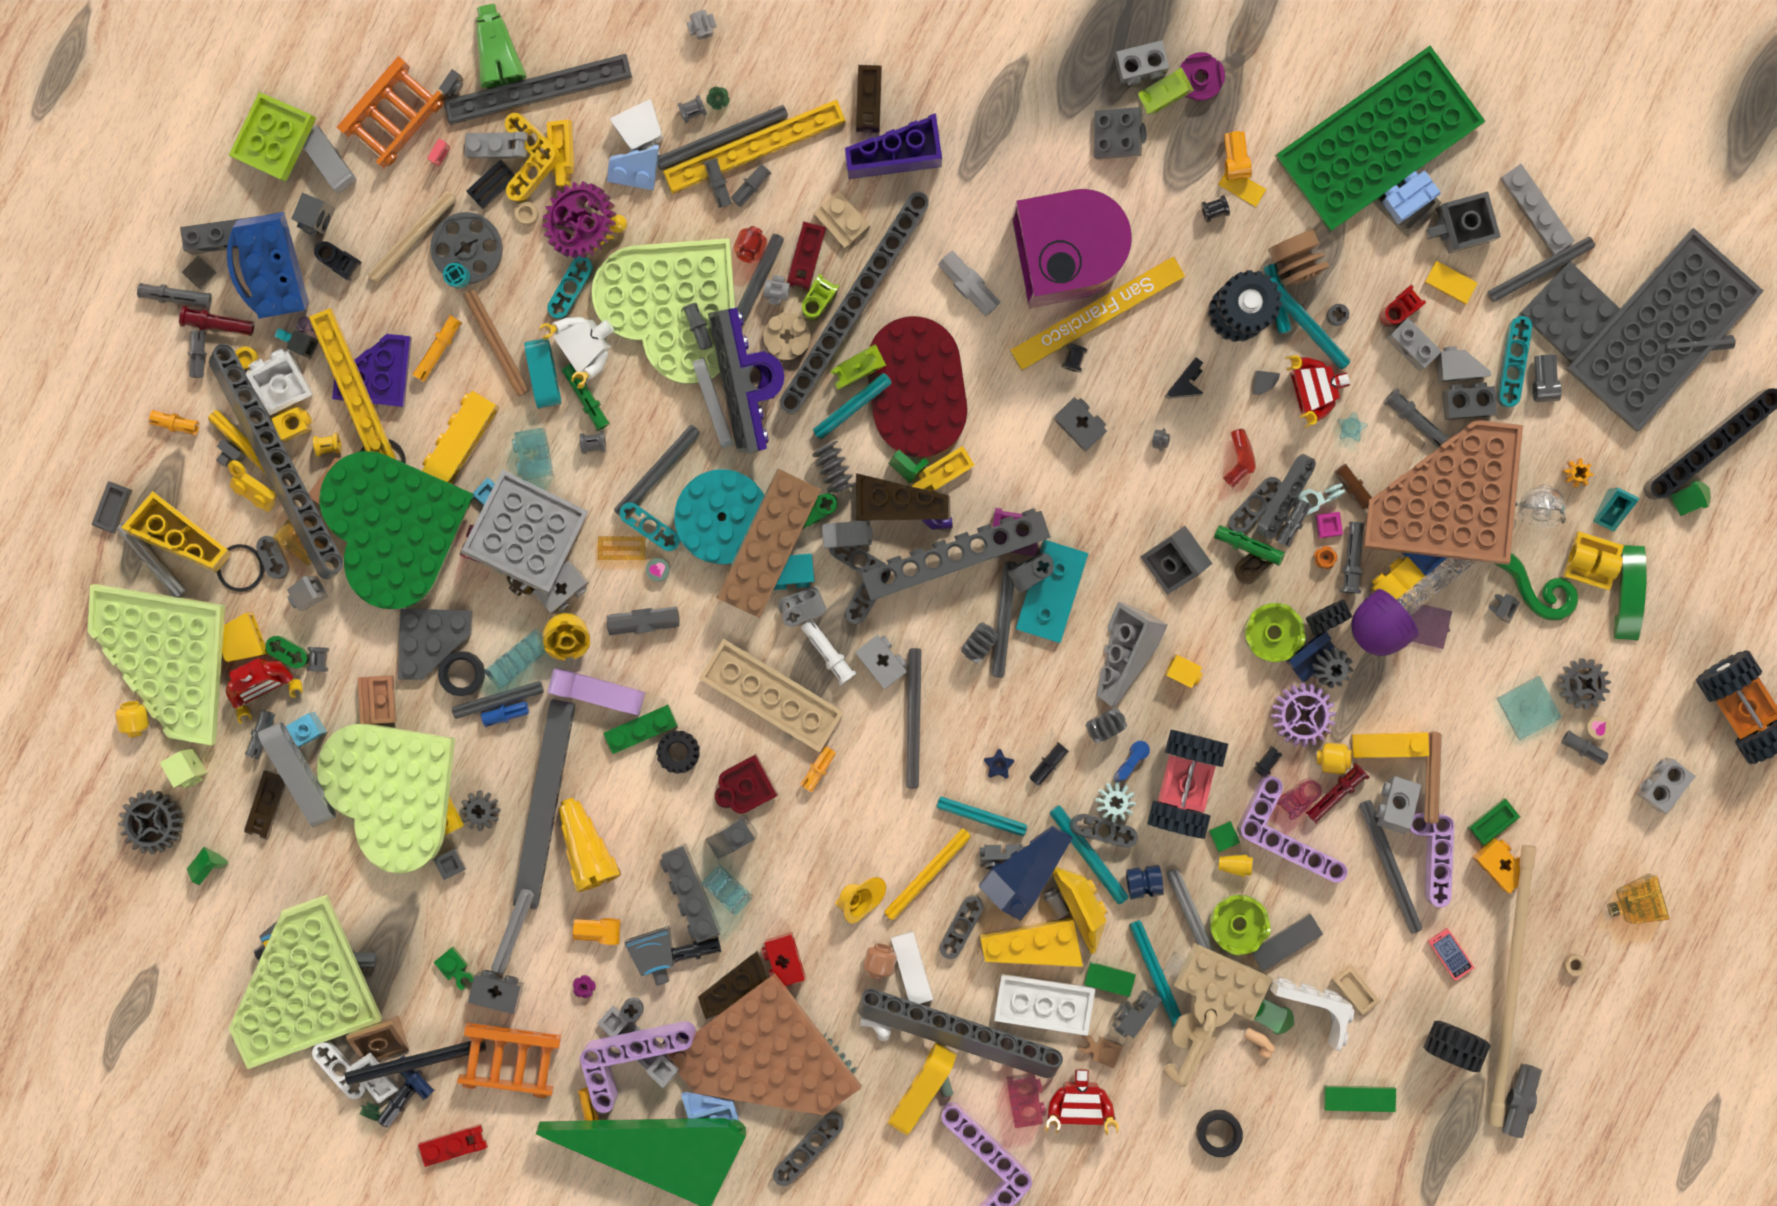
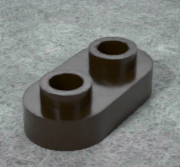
M1249 553L1236 564L1234 570L1236 579L1242 584H1252L1274 564L1269 561H1262L1259 557ZM1250 570L1251 574L1244 576L1243 571Z

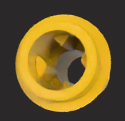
M1247 854L1219 856L1218 870L1244 878L1245 876H1252L1253 857H1247Z

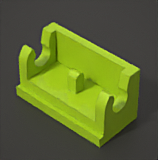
M1179 68L1148 88L1143 89L1138 95L1147 114L1154 115L1194 90L1183 69Z
M875 344L837 365V367L831 370V374L839 376L840 380L835 385L837 389H841L858 382L885 367L886 364Z

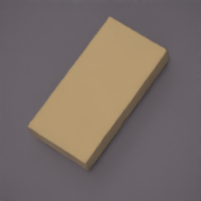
M1350 964L1331 978L1361 1016L1380 1002Z

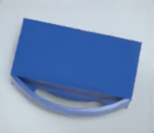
M285 212L237 220L228 241L227 264L233 285L243 301L257 314L258 319L306 310L309 300ZM235 245L239 249L241 273L252 296L246 292L235 271L233 262V246Z

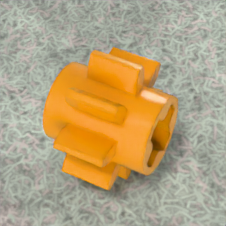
M1582 458L1577 459L1576 465L1573 461H1568L1567 465L1569 467L1566 470H1562V473L1566 474L1564 482H1573V488H1578L1580 482L1584 486L1588 485V477L1594 476L1589 470L1591 464H1582ZM1576 469L1581 470V472L1579 473V477H1575L1574 475L1577 473Z

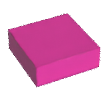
M1340 512L1315 515L1319 539L1343 535Z

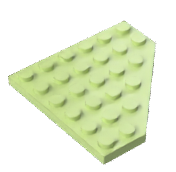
M99 584L90 585L87 632L93 639H97L103 647V653L112 665H116L124 675L122 678L131 690L138 693L144 701L142 704L153 719L157 718L163 726V732L166 736L172 739L206 745L216 744L225 605Z
M328 895L282 910L229 1027V1031L247 1069L376 1024L382 1020V1016Z

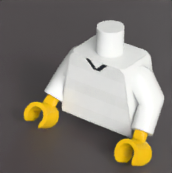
M569 317L553 322L552 325L548 323L542 324L538 329L545 328L549 331V335L542 337L544 340L549 339L553 333L556 334L553 336L577 371L572 375L571 382L576 378L582 380L577 386L578 389L584 387L586 379L590 380L603 370L608 358L607 351L611 348L605 337L614 332V328L608 320L603 321L597 326L593 320H586L583 317Z

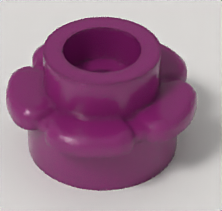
M582 975L580 978L577 977L572 984L574 987L573 992L577 997L589 998L596 989L595 982L588 975Z

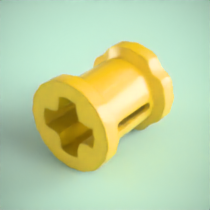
M337 432L327 437L319 438L318 436H313V447L317 457H322V454L331 452L342 453L341 439Z

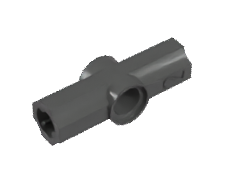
M677 606L661 609L631 610L630 613L606 616L609 635L654 632L655 629L680 626Z
M1520 1064L1515 1085L1510 1089L1507 1097L1508 1110L1502 1127L1503 1133L1516 1138H1523L1529 1115L1534 1112L1537 1104L1536 1091L1542 1073L1540 1068L1528 1064Z

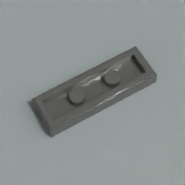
M1309 913L1264 941L1257 951L1252 952V955L1261 970L1265 971L1322 936L1323 933L1313 916Z

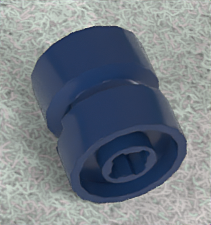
M1159 865L1146 866L1143 871L1139 867L1126 869L1130 900L1144 898L1145 894H1148L1150 897L1164 895L1163 879Z

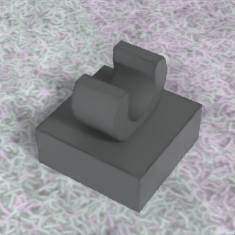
M222 439L216 446L223 451L216 459L222 466L227 467L233 460L242 462L246 457L239 448L228 440Z
M1495 594L1494 597L1501 601L1499 607L1490 605L1488 608L1500 620L1510 623L1520 602L1509 594H1505L1504 597Z

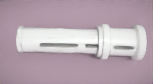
M810 619L800 627L826 661V668L831 670L837 677L840 686L857 674L844 661V655L837 653L813 619Z

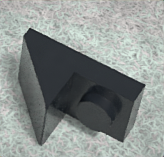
M1197 357L1194 358L1165 394V397L1173 399L1201 396L1203 392L1189 381L1190 379L1195 381L1203 370L1200 367L1203 362Z

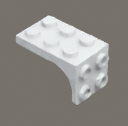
M1278 977L1277 981L1272 980L1269 989L1276 996L1327 1009L1332 1020L1328 1043L1337 1051H1341L1342 1046H1346L1348 1040L1347 1025L1352 1022L1354 1017L1353 1005L1332 990L1324 989L1323 992H1319L1314 986L1301 983L1299 987L1292 983L1291 980Z

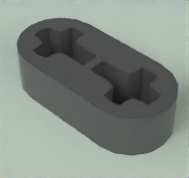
M272 536L261 537L257 542L256 548L267 574L275 579L284 578L289 573L290 567L279 541ZM265 541L274 545L271 547L272 556L269 551L263 550V547L266 546ZM273 559H275L277 564L283 565V568L280 569L281 574L273 572L272 569L275 567Z

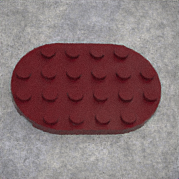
M920 316L896 319L885 325L875 335L870 344V347L876 344L886 366L868 375L869 384L881 374H886L892 382L891 385L871 400L875 425L882 439L894 450H900L910 457L924 458L944 452L955 443L961 435L967 419V399L959 349L947 329L931 319Z

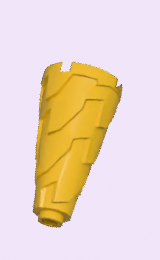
M574 797L560 802L561 807L558 808L562 823L561 830L568 849L566 854L570 863L571 877L576 892L580 893L601 886L604 882L608 883L620 877L621 872L614 857L610 855L603 838L599 837L591 817H588L581 802L575 801Z

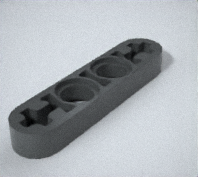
M1301 454L1296 458L1257 525V533L1269 540L1276 536L1312 475L1316 465L1315 459L1305 454Z
M834 1111L827 1113L779 1162L773 1173L774 1181L778 1185L787 1186L791 1184L842 1131L844 1120L841 1114ZM837 1118V1125L839 1127H831L828 1130V1134L831 1136L827 1137V1134L819 1128L822 1126L825 1130L829 1125L828 1119L835 1120ZM814 1134L821 1135L824 1140L823 1144L813 1146L810 1142L811 1136ZM797 1151L806 1153L807 1160L804 1163H797L794 1160L793 1156ZM789 1160L792 1166L798 1170L795 1171L792 1168L788 1173V1179L785 1177L780 1179L779 1170L785 1171L789 1167V1163H787Z

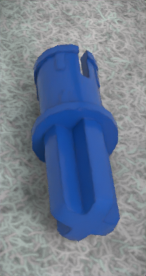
M527 702L507 707L501 705V708L481 713V719L485 727L502 722L509 723L511 719L528 715L529 707Z

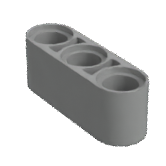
M317 124L312 127L303 148L330 186L339 194L357 181V179Z

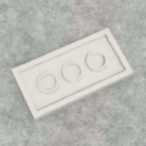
M1001 973L994 1021L1088 1036L1095 988Z

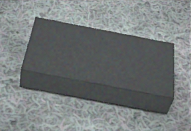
M108 481L91 525L116 534L132 489Z

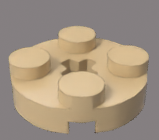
M781 313L769 320L764 329L763 339L768 351L774 357L783 361H792L803 355L809 348L811 334L804 319L796 314ZM786 330L790 331L791 335H794V339H790L789 343H784V339L780 338L781 334H784Z

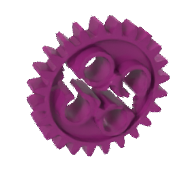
M582 181L581 185L573 182L572 189L565 185L564 193L557 190L558 198H550L553 205L545 207L550 212L543 215V218L548 220V222L543 224L542 227L548 230L544 236L550 239L548 244L553 246L554 250L566 257L570 255L577 259L578 255L586 258V252L594 255L595 247L602 250L600 243L602 241L605 243L609 242L605 236L613 234L609 227L616 225L611 220L612 217L616 216V213L611 210L615 206L609 201L611 197L604 193L603 189L597 188L593 183L587 184ZM588 201L587 205L596 211H601L604 216L597 215L583 208L584 204ZM555 225H561L575 232L574 237L571 239V234L562 229L559 230Z

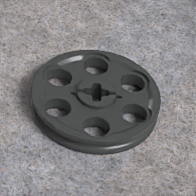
M461 212L445 218L437 226L431 239L430 250L432 260L442 274L448 264L460 263L469 270V284H475L487 279L498 268L502 258L503 245L498 230L489 220L476 213ZM481 221L483 224L482 231L473 233L470 229L472 222ZM450 223H457L459 225V232L456 235L448 234L447 227ZM487 240H494L496 242L495 251L489 253L484 250V244ZM464 243L472 244L469 254L466 252L461 253L464 249L462 246ZM447 244L450 250L447 256L440 257L437 254L439 245ZM478 261H483L487 265L486 271L482 274H477L474 271V265Z

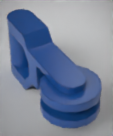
M1137 741L1131 745V756L1126 759L1114 774L1113 779L1115 782L1125 780L1139 760H1143L1149 755L1150 748L1146 742Z

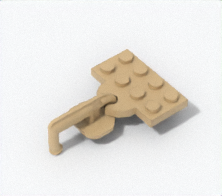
M1193 943L1174 984L1178 989L1192 994L1190 1001L1191 1012L1180 1016L1171 1032L1172 1042L1189 1052L1179 1072L1176 1065L1168 1064L1163 1069L1164 1074L1179 1086L1186 1087L1202 1055L1208 1053L1217 1037L1216 1027L1227 1023L1234 1013L1253 1021L1273 978L1197 943Z

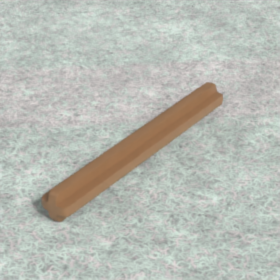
M473 289L463 294V297L518 396L526 394L529 389L476 291Z

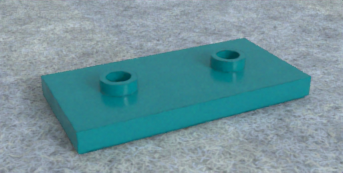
M1043 540L1039 553H1046L1051 556L1054 570L1051 575L1027 590L1015 629L1061 643L1089 553ZM1042 560L1039 561L1038 568L1047 569V563H1044Z

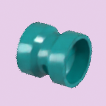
M451 263L444 268L443 278L448 285L456 289H462L469 284L470 273L463 265Z

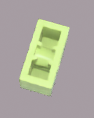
M194 748L179 751L160 762L173 788L182 786L183 789L189 786L192 787L203 781L201 776L208 773Z

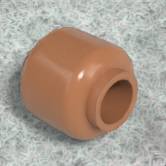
M876 943L868 948L864 961V970L870 973V978L883 980V977H889L893 974L897 955L893 952V948L882 943Z

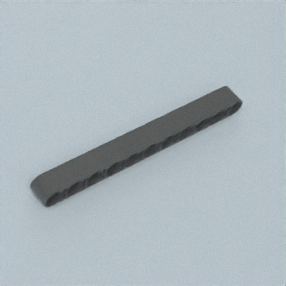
M914 192L908 197L783 393L780 405L785 413L792 415L801 410L923 219L929 206L928 197L924 193ZM921 199L925 205L922 209L917 210L912 207V201ZM902 219H909L912 222V226L909 229H902L899 226V222ZM894 238L899 241V246L896 249H889L886 246V242ZM882 258L886 261L887 265L883 269H876L873 265L874 261ZM865 278H870L873 280L874 285L871 289H864L860 285L861 281ZM858 298L861 301V306L858 309H851L848 306L850 299ZM837 319H847L849 322L848 326L845 329H838L835 326ZM826 338H833L836 341V345L832 349H825L822 345L823 341ZM815 357L823 360V365L819 369L810 367V361ZM806 377L810 380V386L807 389H800L797 386L800 378ZM794 397L797 399L798 404L794 409H787L785 407V400L787 398Z
M219 344L214 348L209 357V365L317 574L323 579H332L343 567V559L258 395L247 378L246 372L235 351L228 344ZM217 355L224 356L227 361L220 360ZM228 376L235 377L237 382L231 381ZM239 396L245 397L248 402H242ZM249 417L256 418L259 423H253ZM260 438H266L270 444H264ZM271 458L277 459L280 465L274 464ZM282 479H287L291 486L285 485ZM292 500H298L302 507L296 506ZM306 520L311 522L313 527L309 528L305 526L303 521ZM314 541L320 542L324 548L316 547ZM325 562H330L334 566V570L327 568Z

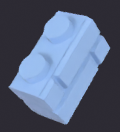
M1416 171L1404 179L1405 185L1400 188L1395 185L1385 193L1387 197L1382 203L1388 212L1391 213L1397 224L1403 222L1441 194L1426 171L1421 172L1419 175Z

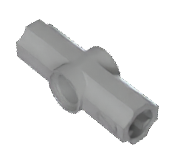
M953 250L938 263L943 272L954 282L955 288L966 299H970L985 316L990 314L1001 303L984 285L985 282L972 268L969 269Z

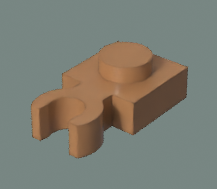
M1082 1035L1083 1039L1089 1041V1045L1087 1047L1078 1045V1050L1082 1053L1092 1052V1060L1114 1068L1123 1046L1101 1036L1098 1042H1095L1090 1035Z

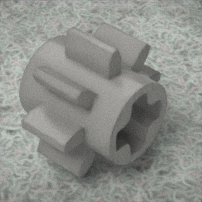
M701 10L689 16L691 21L686 24L691 36L696 34L697 39L701 40L714 34L713 28L717 26L713 14L707 15L706 10Z
M773 275L772 280L766 279L763 297L769 298V304L780 305L781 300L787 301L790 283H784V277Z

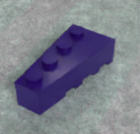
M936 113L929 115L928 118L908 123L907 126L897 130L887 131L886 134L876 138L872 137L846 147L845 158L848 179L942 167V153Z

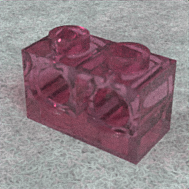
M1031 1073L1006 1077L1015 1128L1043 1124L1042 1117L1046 1116L1044 1102H1039L1038 1093H1042L1040 1078L1036 1079L1035 1075ZM1023 1083H1028L1031 1085V1090L1028 1093H1021L1018 1090L1019 1086ZM1025 1107H1033L1035 1113L1030 1117L1024 1116L1022 1111Z

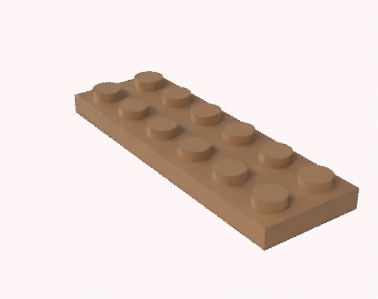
M777 468L716 596L717 599L758 618L761 617L821 491L820 488Z

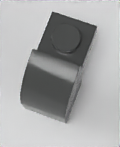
M853 521L822 524L824 548L872 545L873 531L870 527V522Z

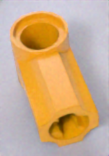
M1245 131L1225 133L1226 179L1251 178L1252 165L1250 157L1247 156Z
M601 918L600 920L575 919L573 940L598 941L600 944L618 945L620 944L621 920L614 918Z

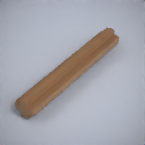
M1433 731L1428 732L1429 756H1426L1424 821L1427 824H1437L1439 822L1442 735L1439 732Z

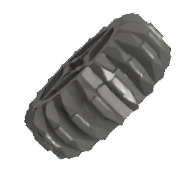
M152 790L146 791L145 794L139 792L137 793V798H129L130 804L122 806L126 812L119 814V817L123 818L124 821L119 822L118 826H124L125 830L121 831L120 835H128L125 843L134 842L132 845L133 850L140 847V852L143 854L148 850L150 854H155L157 850L164 852L166 847H172L174 845L172 840H179L180 837L176 832L183 831V827L178 826V823L184 822V818H178L177 814L181 813L182 809H174L178 802L175 800L169 803L171 797L169 794L162 798V791H156L155 794ZM145 803L157 805L150 813L139 810ZM164 812L167 816L168 825L163 821ZM153 817L155 825L150 827L148 819ZM135 820H137L140 825L139 831H137ZM152 832L164 835L158 841L145 839Z

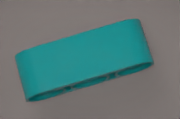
M541 338L524 342L537 408L560 405L561 395L549 339L544 340Z

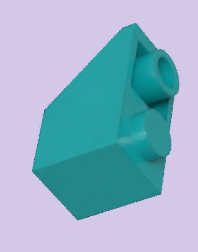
M812 553L790 555L773 590L787 589V584H796V588L810 587V582H815Z

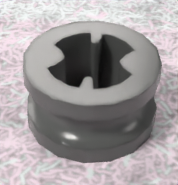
M1335 304L1329 308L1326 316L1330 324L1340 326L1347 322L1350 313L1345 305ZM1336 309H1339L1340 313H1344V318L1341 317L1340 321H1337V318L1332 316V312H1336Z

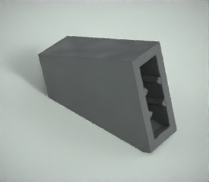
M744 814L707 837L706 841L717 859L748 844L756 838L758 833L747 815Z

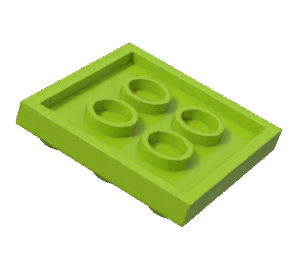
M258 92L228 156L286 182L317 118Z

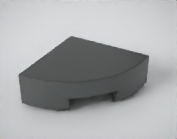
M1256 371L1253 395L1263 394L1271 390L1278 382L1280 373Z

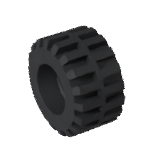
M1434 1021L1423 1048L1433 1056L1471 1072H1480L1491 1045L1485 1039L1443 1021Z

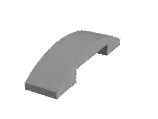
M612 1006L597 1023L610 1037L642 1030L634 1022L625 1021L621 1016L620 1010L615 1006ZM638 1042L633 1043L635 1047L643 1048L642 1044ZM667 1054L637 1060L662 1088L679 1071Z

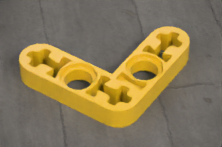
M511 113L506 117L504 123L508 133L522 132L515 128L514 121L517 120L519 126L525 129L523 132L528 133L527 139L533 133L537 136V141L533 146H529L528 142L525 141V149L531 156L506 187V195L509 199L516 202H524L558 163L560 153L526 117L518 113ZM541 148L549 151V155L551 156L549 160L546 159V155L542 151H540ZM536 167L538 171L537 176L531 180L528 177V171L530 168ZM516 187H520V195H516Z

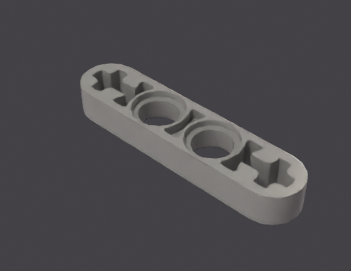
M704 358L693 361L692 363L721 447L723 449L734 444Z

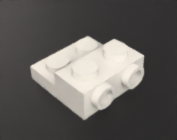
M283 348L276 350L270 354L271 359L265 362L262 359L249 364L250 369L246 372L247 378L269 415L297 403L313 393L290 349L285 352Z

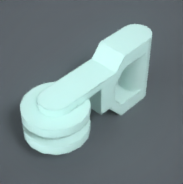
M1340 483L1324 490L1325 493L1330 492L1327 500H1324L1321 491L1315 492L1311 489L1302 491L1298 497L1302 501L1304 500L1309 503L1306 495L1309 493L1316 495L1318 499L1317 505L1310 508L1306 515L1318 511L1321 504L1342 496V493L1346 492L1345 489L1340 490L1343 484Z

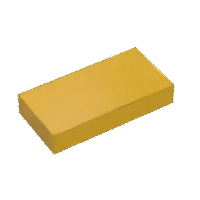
M1438 261L1434 262L1424 281L1427 285L1464 305L1468 303L1478 284Z

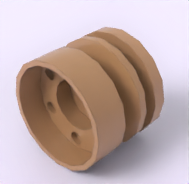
M1309 230L1291 237L1268 249L1274 264L1283 262L1286 264V267L1282 268L1278 275L1290 274V277L1281 281L1283 287L1307 282L1316 278L1330 267L1328 261L1320 264L1316 263V261L1325 257V253L1313 254L1311 251L1320 245L1315 230Z

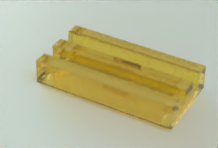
M598 536V560H646V537ZM603 541L640 542V546H603ZM603 551H640V555H603Z

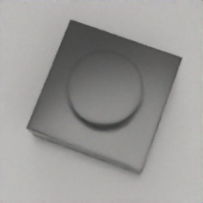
M451 69L439 90L451 99L453 95H457L462 89V81L464 79L459 73Z
M457 848L434 858V862L443 880L466 870Z

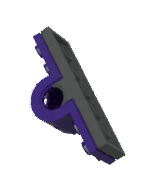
M737 307L707 313L737 453H752L767 449L766 443L769 442L767 431L762 427L761 420L764 419L761 406H758L757 402L773 399L779 393L784 384L783 367L777 358L765 353V351L746 352L749 348L748 340L745 335L743 336L741 328L743 326V317L741 312H738ZM753 367H756L761 374V381L757 387L750 381V372Z

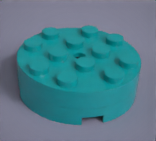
M716 469L698 475L684 487L675 506L674 521L681 542L688 551L703 561L719 565L732 564L765 494L752 479L733 470ZM722 513L726 514L725 521L719 520V516Z

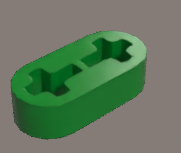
M272 636L266 641L265 649L267 653L284 664L295 669L303 668L308 664V651L287 638ZM280 640V646L286 649V651L277 650L274 652L275 647L272 643ZM289 653H302L300 657L303 661L295 664V658L290 656Z

